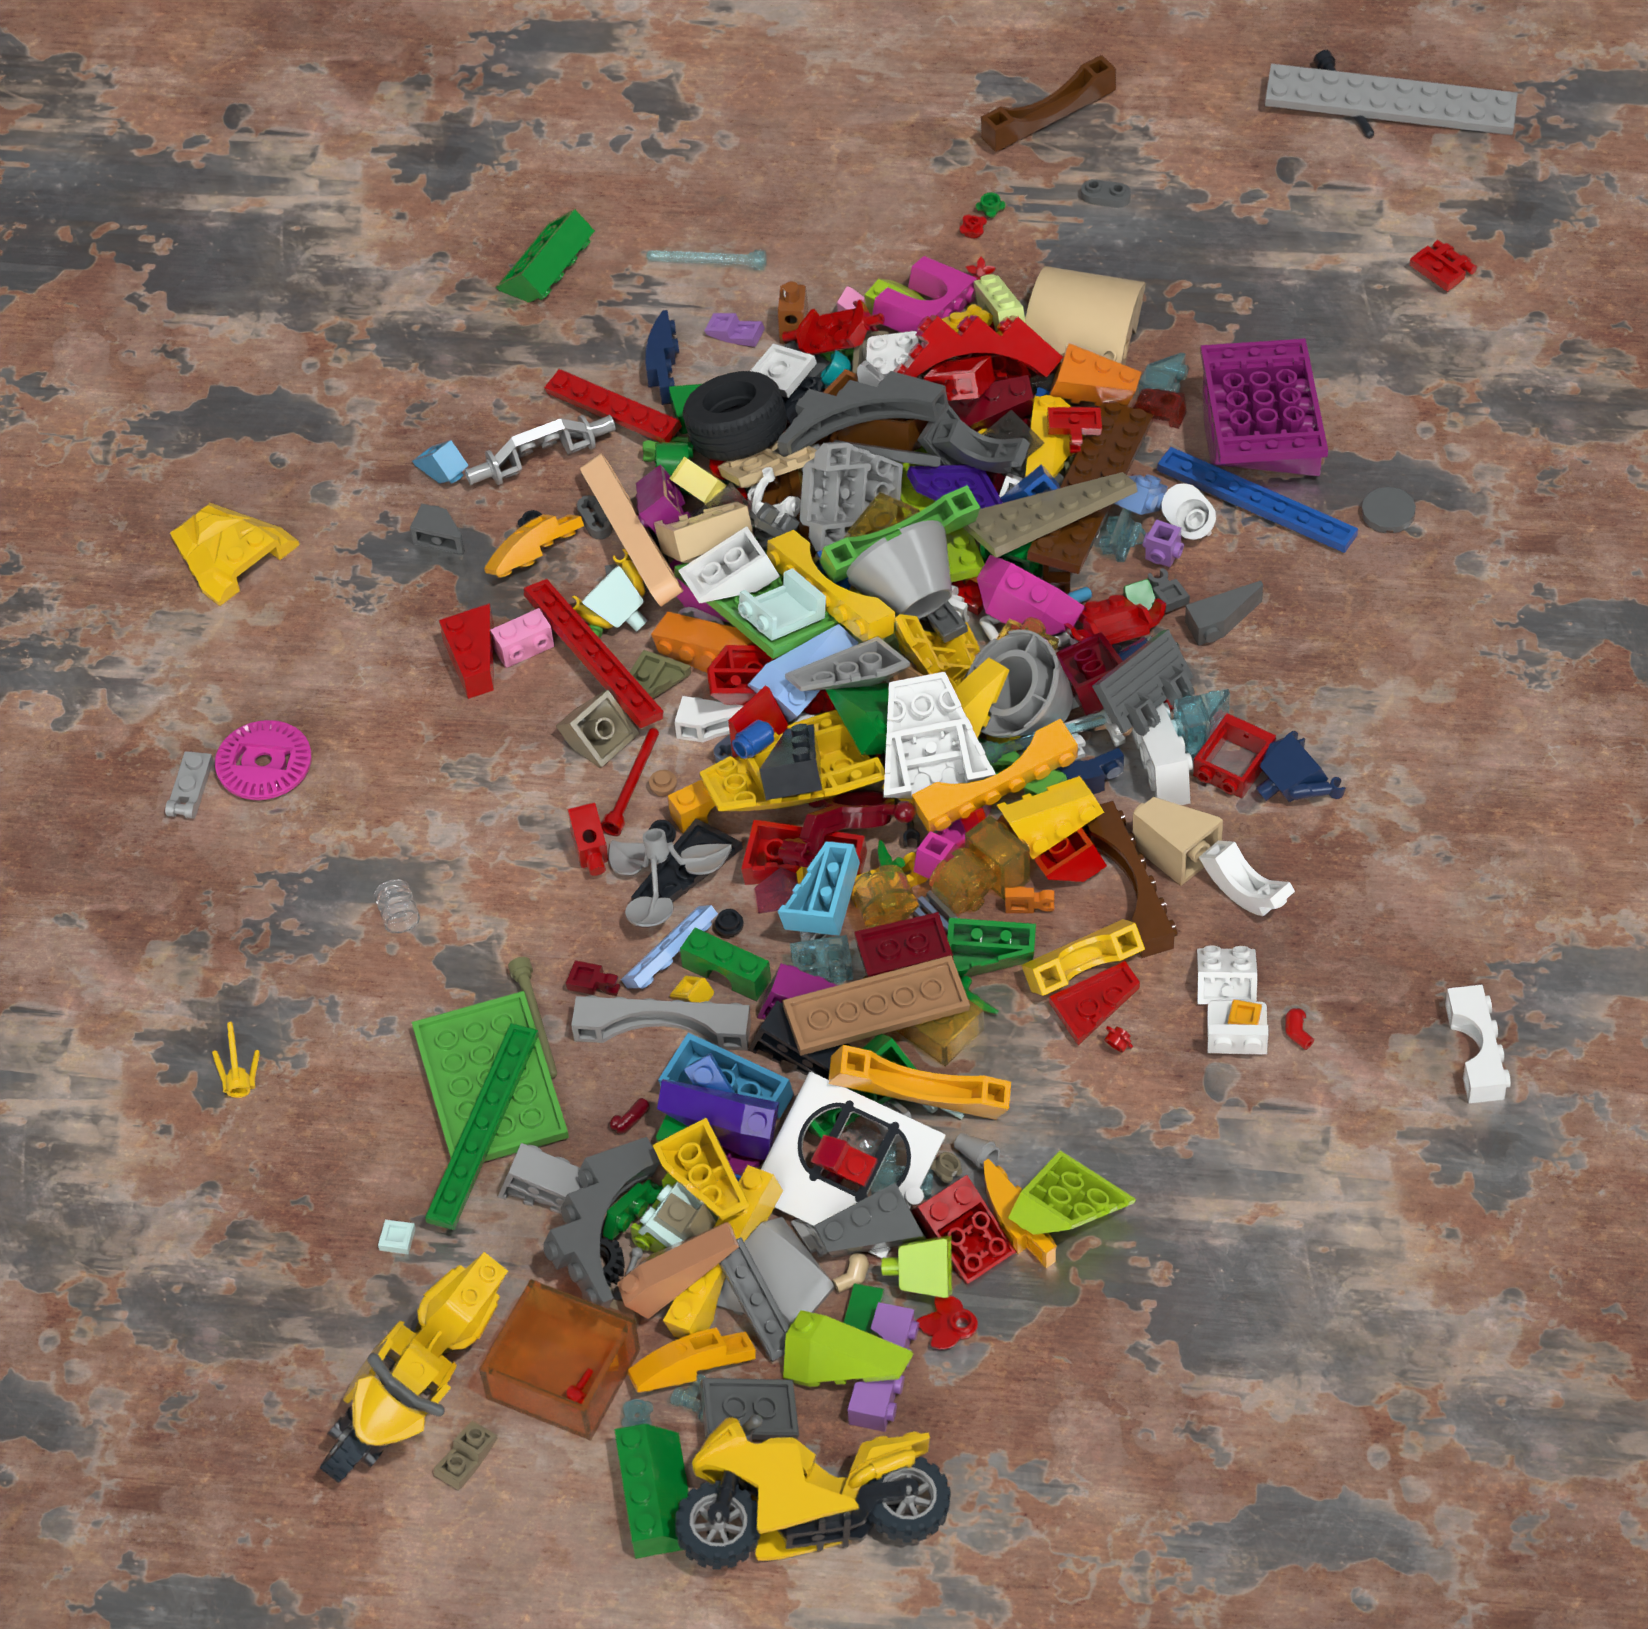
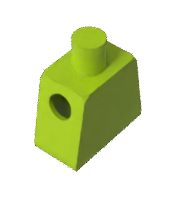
M951 1236L900 1245L898 1257L882 1258V1275L899 1276L900 1290L948 1298L952 1295Z

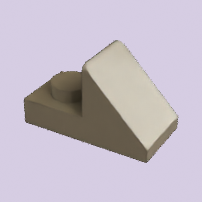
M672 1192L667 1196L653 1218L654 1221L683 1241L714 1228L716 1224L705 1204L695 1209Z

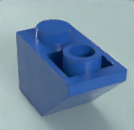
M1041 464L1000 499L1005 503L1059 489L1060 486Z

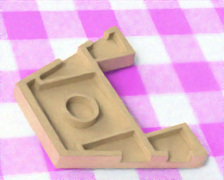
M776 441L760 453L743 459L726 461L718 466L722 477L741 488H748L754 486L763 478L762 470L764 468L771 467L774 476L802 468L806 462L814 459L817 450L807 446L783 457L774 452L778 448V442Z

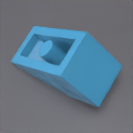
M451 440L430 446L412 460L416 467L439 484L447 481L451 484L456 482L464 475L462 471L469 466Z

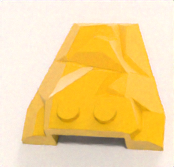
M212 503L207 504L170 532L183 559H186L192 575H195L202 593L219 606L223 605L240 591L236 577L269 552L281 560L299 546V541L281 527Z
M899 614L895 618V627L897 629L895 637L899 643L900 651L909 661L917 666L916 670L924 676L945 672L953 689L965 679L966 673L976 658L975 655L980 652L979 645L968 622H965L968 632L944 643L936 632L924 631L917 616Z

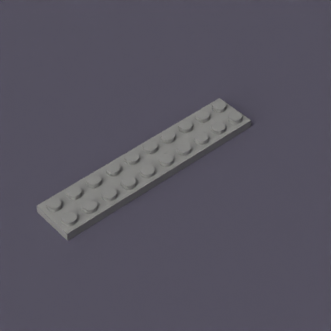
M1271 64L1265 106L1355 117L1361 115L1372 119L1512 135L1517 92Z

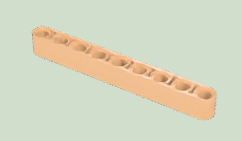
M600 453L580 467L583 476L657 603L662 607L684 592L649 530L638 519V511L603 454Z

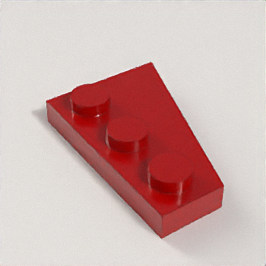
M1123 961L1049 996V1004L1077 1045H1080L1140 988V981L1126 961Z

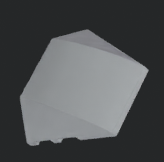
M783 1217L762 1222L745 1240L744 1243L789 1328L800 1310L814 1313L835 1289L834 1283ZM725 1278L717 1306L731 1309L735 1314L742 1315L745 1312L727 1278Z

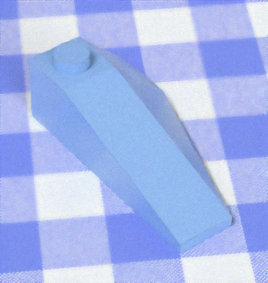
M838 624L766 664L748 686L756 693L765 685L769 687L786 721L789 723L799 716L820 690L800 691L785 679V674L853 647L859 642Z

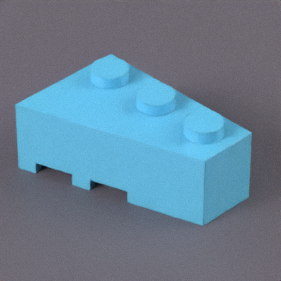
M825 842L807 868L808 873L800 884L797 883L793 888L791 898L786 905L782 904L778 910L785 930L840 936L860 865L854 844Z

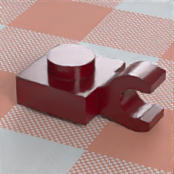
M577 960L574 961L566 981L567 990L595 995L598 988L608 995L617 996L621 985L617 984V975L604 973L602 965Z

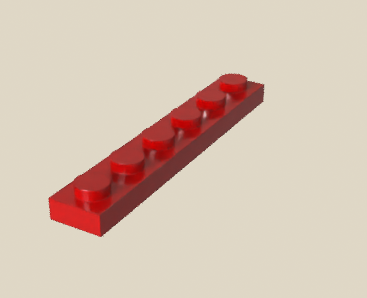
M558 369L544 387L547 394L602 418L610 415L614 423L660 443L670 442L682 427L680 421L676 418L561 369Z

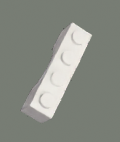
M1483 985L1447 989L1445 1006L1451 1029L1469 1035L1475 1040L1480 1049L1477 1056L1465 1062L1463 1081L1469 1104L1504 1100L1506 1088L1510 1087V1075L1508 1069L1503 1070L1504 1051L1502 1045H1497L1498 1027L1496 1020H1491L1490 1013H1492L1490 996H1485Z

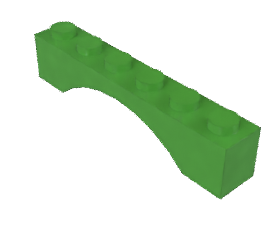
M968 485L943 495L922 511L891 527L867 535L846 537L823 547L820 563L829 579L836 583L848 578L846 573L853 561L880 539L885 537L889 541L901 535L899 529L928 520L941 522L946 534H949L976 522L980 506Z

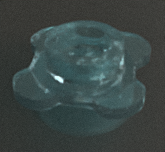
M634 1399L624 1403L623 1410L625 1416L621 1421L622 1427L639 1424L652 1425L650 1413L654 1410L651 1402Z

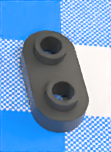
M1091 179L1082 184L1081 198L1088 204L1121 208L1130 203L1131 190L1123 183Z

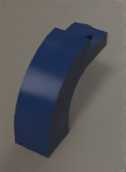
M1028 746L1023 747V753L1028 748ZM1118 747L1093 759L1075 760L1069 766L1059 767L1055 770L1063 772L1067 780L1080 776L1090 791L1096 794L1105 791V780L1113 779L1124 772V754Z

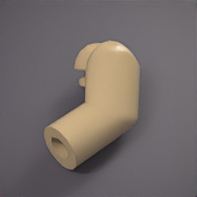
M861 1253L852 1254L849 1257L850 1263L847 1273L833 1279L838 1293L852 1288L854 1283L861 1284L864 1282L869 1267V1262L865 1255Z

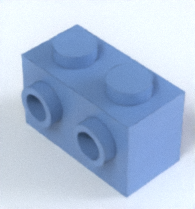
M1146 474L1145 477L1142 475L1129 476L1136 483L1138 492L1114 503L1140 515L1158 512L1162 509V500L1168 486L1161 484V479Z

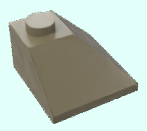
M605 690L575 708L556 725L570 747L599 768L603 767L640 734L609 690Z

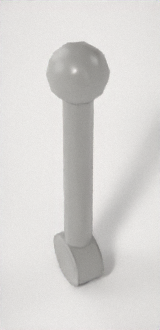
M635 1247L632 1249V1259L626 1274L635 1268L637 1260L643 1256L641 1248ZM620 1290L614 1293L615 1300L622 1299Z

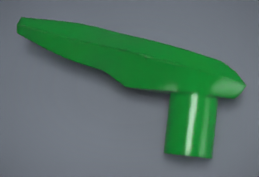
M880 840L878 843L879 864L885 875L894 881L897 873L905 866V861L901 857H897L893 861L883 841Z
M962 976L961 982L970 1007L998 1014L999 1010L969 990L972 979L969 976Z

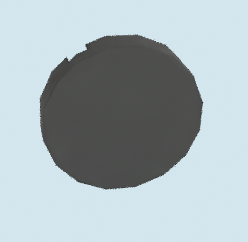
M1377 488L1368 493L1363 500V520L1370 528L1378 532H1401L1407 529L1414 521L1416 511L1414 499L1407 492L1399 488Z

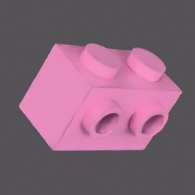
M539 608L490 630L494 651L505 668L554 647L551 626Z

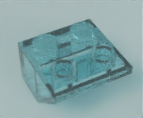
M1229 689L1211 691L1206 694L1192 697L1186 696L1174 700V719L1178 728V737H1183L1185 754L1190 753L1191 758L1196 757L1224 716L1229 713Z

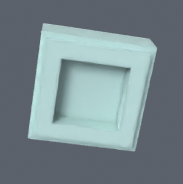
M385 1219L378 1243L379 1251L409 1254L416 1230L415 1224Z

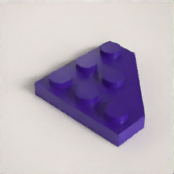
M969 465L909 466L907 476L915 491L935 501L943 495L968 485L980 509L1003 503L984 470Z

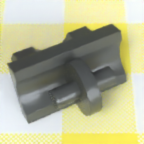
M767 502L763 504L757 513L752 510L749 512L750 520L754 521L755 526L761 529V531L758 529L754 531V537L757 538V542L763 550H767L768 540L791 530L796 531L800 523L794 516L788 513L783 515L779 523L774 522L780 511Z

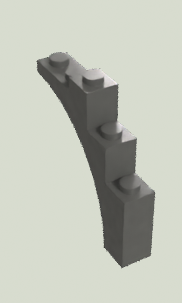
M890 371L879 382L878 387L849 380L844 388L838 392L837 396L809 389L796 404L798 417L793 420L789 428L777 441L780 455L786 457L807 446H811L837 430L867 421L910 418L936 423L949 406L946 388L944 385Z
M647 1137L584 1159L578 1172L579 1181L584 1188L567 1194L561 1207L562 1218L566 1224L551 1229L543 1244L544 1253L548 1260H552L556 1270L568 1267L570 1278L579 1286L585 1305L591 1308L595 1317L605 1314L614 1299L605 1280L600 1259V1233L604 1215L619 1196L635 1184L652 1177L660 1164V1160Z

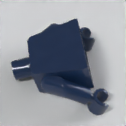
M1291 731L1284 738L1269 744L1263 757V762L1260 764V768L1268 779L1260 784L1256 790L1265 801L1280 791L1286 800L1291 802L1293 800L1329 795L1334 799H1340L1343 797L1346 787L1339 788L1342 781L1339 777L1332 778L1330 783L1327 782L1328 777L1322 768L1304 749L1306 739L1298 740V732Z

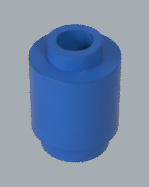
M756 720L736 734L735 739L732 741L733 749L743 759L752 758L774 742V730L769 723Z

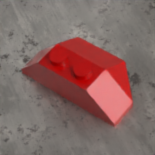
M725 645L707 668L710 695L725 705H745L757 694L748 684L766 664L777 658L772 659L757 645Z

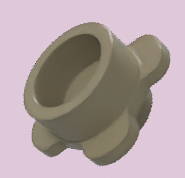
M950 1152L940 1153L938 1159H934L930 1168L945 1183H951L953 1177H959L962 1174L960 1160Z

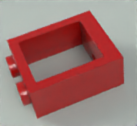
M991 355L944 360L937 363L924 377V380L944 385L948 401L979 398L995 381ZM952 389H956L957 394H953Z
M1227 713L1194 758L1193 776L1204 783H1210L1222 789L1227 794L1243 799L1262 772L1260 764L1263 762L1262 760L1269 744L1276 741V735ZM1226 741H1230L1258 754L1242 777L1211 763Z

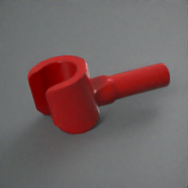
M590 1368L586 1369L576 1385H571L567 1389L566 1402L576 1410L580 1409L587 1400V1394L582 1390L593 1374V1370Z

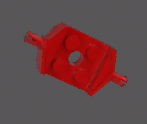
M862 300L857 301V307L854 309L819 315L814 308L809 311L796 330L783 332L782 339L785 343L797 340L800 351L810 355L853 348L862 345L870 327L884 324L885 318L882 313L870 315L868 308Z

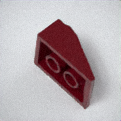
M1099 632L1056 652L1072 687L1073 696L1086 716L1098 713L1104 709L1092 685L1123 662L1104 634Z

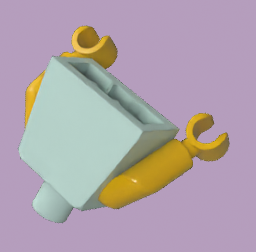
M622 549L625 557L622 560H617L615 555H613V560L617 566L583 600L572 596L577 602L573 609L589 625L609 629L613 626L618 628L626 621L635 631H638L648 621L637 610L644 603L642 597L646 591L641 575L626 549Z

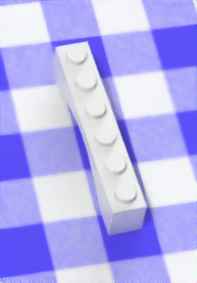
M682 696L675 719L677 739L704 743L713 738L730 734L728 720L744 705H725L720 701ZM800 713L788 725L814 717L815 715Z

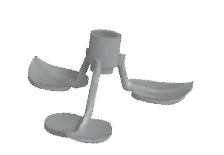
M655 828L646 831L643 834L644 843H622L612 840L609 848V861L616 873L633 875L638 873L642 867H648L650 863L652 868L653 897H639L631 901L625 910L627 920L635 926L650 927L663 923L671 916L673 912L672 900L670 898H658L657 863L664 862L669 852L680 865H685L687 872L703 875L712 873L723 865L732 849L731 844L692 846L683 850L680 857L674 849L673 843H667L665 832L662 829Z

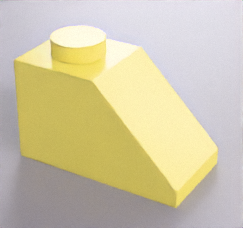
M686 457L682 459L669 478L710 507H712L713 502L721 505L722 495L733 490L719 478Z

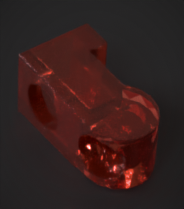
M1142 389L1133 406L1134 409H1142L1146 413L1152 414L1153 419L1168 421L1169 427L1178 429L1187 413L1185 395L1183 393L1160 389Z

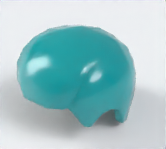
M835 350V354H831L832 362L821 374V381L824 383L823 389L825 390L845 369L852 371L851 362L838 350Z

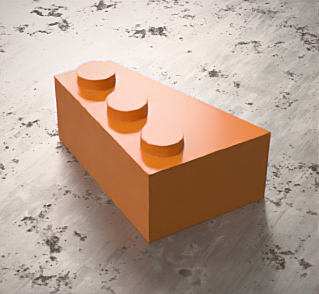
M1069 343L1062 360L1059 362L1049 395L1071 399V403L1078 404L1080 401L1094 402L1095 406H1101L1103 402H1117L1128 406L1136 392L1141 371Z

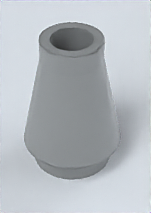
M960 1133L954 1142V1148L963 1153L979 1169L984 1168V1161L987 1159L994 1165L998 1161L1000 1150L992 1141Z

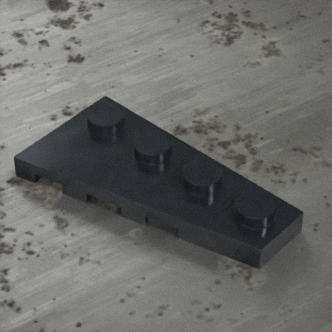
M697 818L673 845L681 857L682 851L692 846L731 844L732 849L725 862L743 849L741 841ZM669 852L667 859L657 865L658 898H670L674 902L709 874L697 875L687 872L685 865H680ZM652 872L631 896L632 901L639 897H653Z

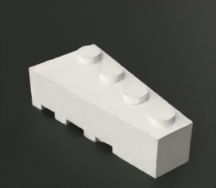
M1161 703L1156 707L1161 722L1156 727L1149 726L1150 731L1145 736L1138 735L1134 728L1132 729V735L1137 749L1139 748L1142 765L1144 769H1147L1151 791H1155L1156 798L1179 805L1190 804L1189 770L1193 769L1190 753L1185 754V743L1182 736L1178 737L1177 724L1175 719L1171 720L1168 703Z

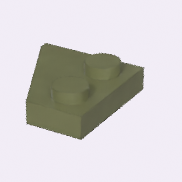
M643 650L630 673L652 698H655L691 674V666Z

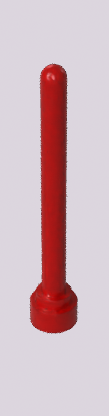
M656 728L649 729L613 811L604 815L601 826L603 832L607 835L619 836L625 826L623 814L659 736V731Z

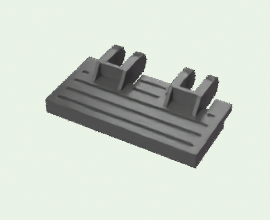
M1169 629L1159 632L1092 685L1110 721L1117 724L1121 734L1133 727L1134 731L1141 736H1145L1150 731L1149 726L1156 727L1161 722L1156 707L1166 699L1169 700L1170 705L1179 708L1184 703L1183 698L1189 700L1195 694L1193 685L1190 682L1194 676Z

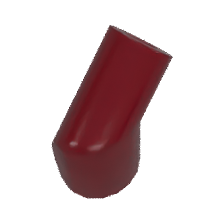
M644 1098L637 1099L623 1117L620 1115L612 1117L610 1128L617 1131V1134L627 1133L649 1110V1102Z

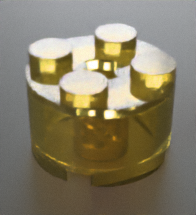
M960 848L951 853L954 857L947 862L943 859L929 879V885L932 887L930 889L931 892L955 914H961L968 910L972 912L979 910L985 902V895L998 881V877L969 848Z
M895 865L880 866V871L871 874L869 870L855 881L852 893L866 927H876L906 920L919 907L916 896L902 868Z

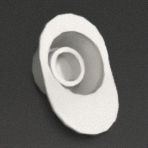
M1183 483L1174 485L1165 493L1162 500V512L1170 524L1181 527V535L1184 538L1196 540L1212 534L1211 530L1216 521V511L1197 488Z

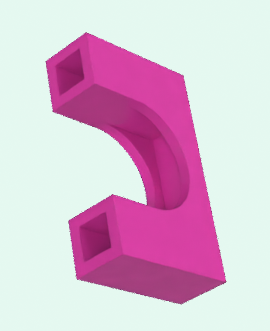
M923 256L911 268L908 288L935 300L915 299L887 287L875 298L872 315L882 313L885 318L883 325L901 333L918 332L917 326L926 316L937 315L942 319L954 312H962L964 307L969 303H973L976 298L974 281L977 278Z

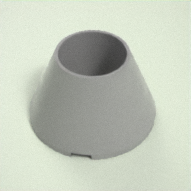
M936 520L911 524L899 529L901 535L889 541L884 537L871 545L848 568L846 574L849 583L865 596L879 598L895 611V618L899 614L917 616L918 619H922L938 610L952 596L946 531L942 523Z
M1012 630L1008 632L1009 635L999 640L994 638L979 652L969 669L968 675L988 657L1010 670L997 702L992 704L989 709V722L986 727H982L981 732L996 738L1033 735L1037 730L1059 719L1064 723L1072 709L1073 690L1053 647L1044 637L1029 630Z

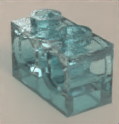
M847 935L790 943L792 966L797 967L800 971L813 976L823 977L831 983H842L853 979L852 960Z

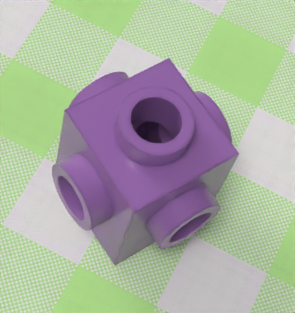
M1156 519L1143 541V547L1146 548L1145 559L1155 564L1171 567L1175 558L1179 559L1183 552L1184 543H1181V527Z

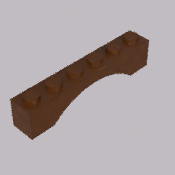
M1100 55L1082 64L1063 86L1046 98L1023 107L1008 108L1000 106L981 116V138L997 152L1116 90V68L1105 57Z
M1114 801L1100 804L1104 813L1084 825L1082 829L1098 852L1115 862L1126 874L1133 886L1137 905L1132 922L1136 923L1145 950L1139 952L1141 958L1174 949V937L1178 935L1173 919H1168L1165 901L1162 897L1158 898L1156 894L1157 887L1154 877L1152 875L1148 876L1145 858L1142 853L1138 854L1135 849L1136 840L1133 833L1128 832L1125 827L1126 819L1123 811L1117 810Z

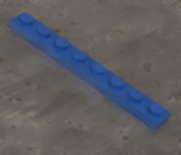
M1173 447L1168 449L1157 464V471L1193 485L1197 489L1343 553L1347 551L1358 536V528Z

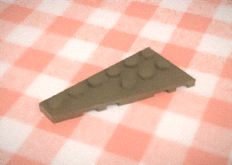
M1121 472L982 508L979 510L976 522L963 528L997 558L1137 493V486L1131 478Z

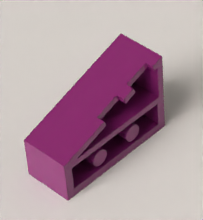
M661 464L636 483L638 519L645 528L650 527L655 533L654 522L662 520L665 525L680 521L679 516L687 514L688 518H691L688 511L684 513L681 507L685 504L678 484L669 479L671 475Z
M780 963L766 990L757 1018L765 1020L777 1000L783 1004L785 999L838 985L828 982L823 977L813 976L800 971L795 966Z

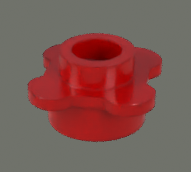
M964 215L962 218L963 225L959 227V231L968 238H978L984 233L983 226L987 223V219L983 216Z
M1109 1026L1106 1027L1109 1033L1104 1038V1041L1121 1053H1124L1127 1047L1133 1048L1130 1040L1131 1035L1118 1026L1115 1029Z

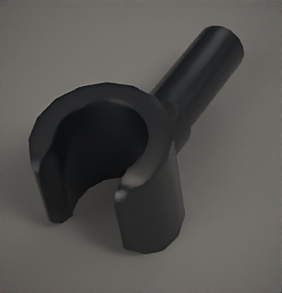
M913 820L907 823V831L903 834V844L906 848L907 840L911 838L917 840V847L920 846V834L914 829Z

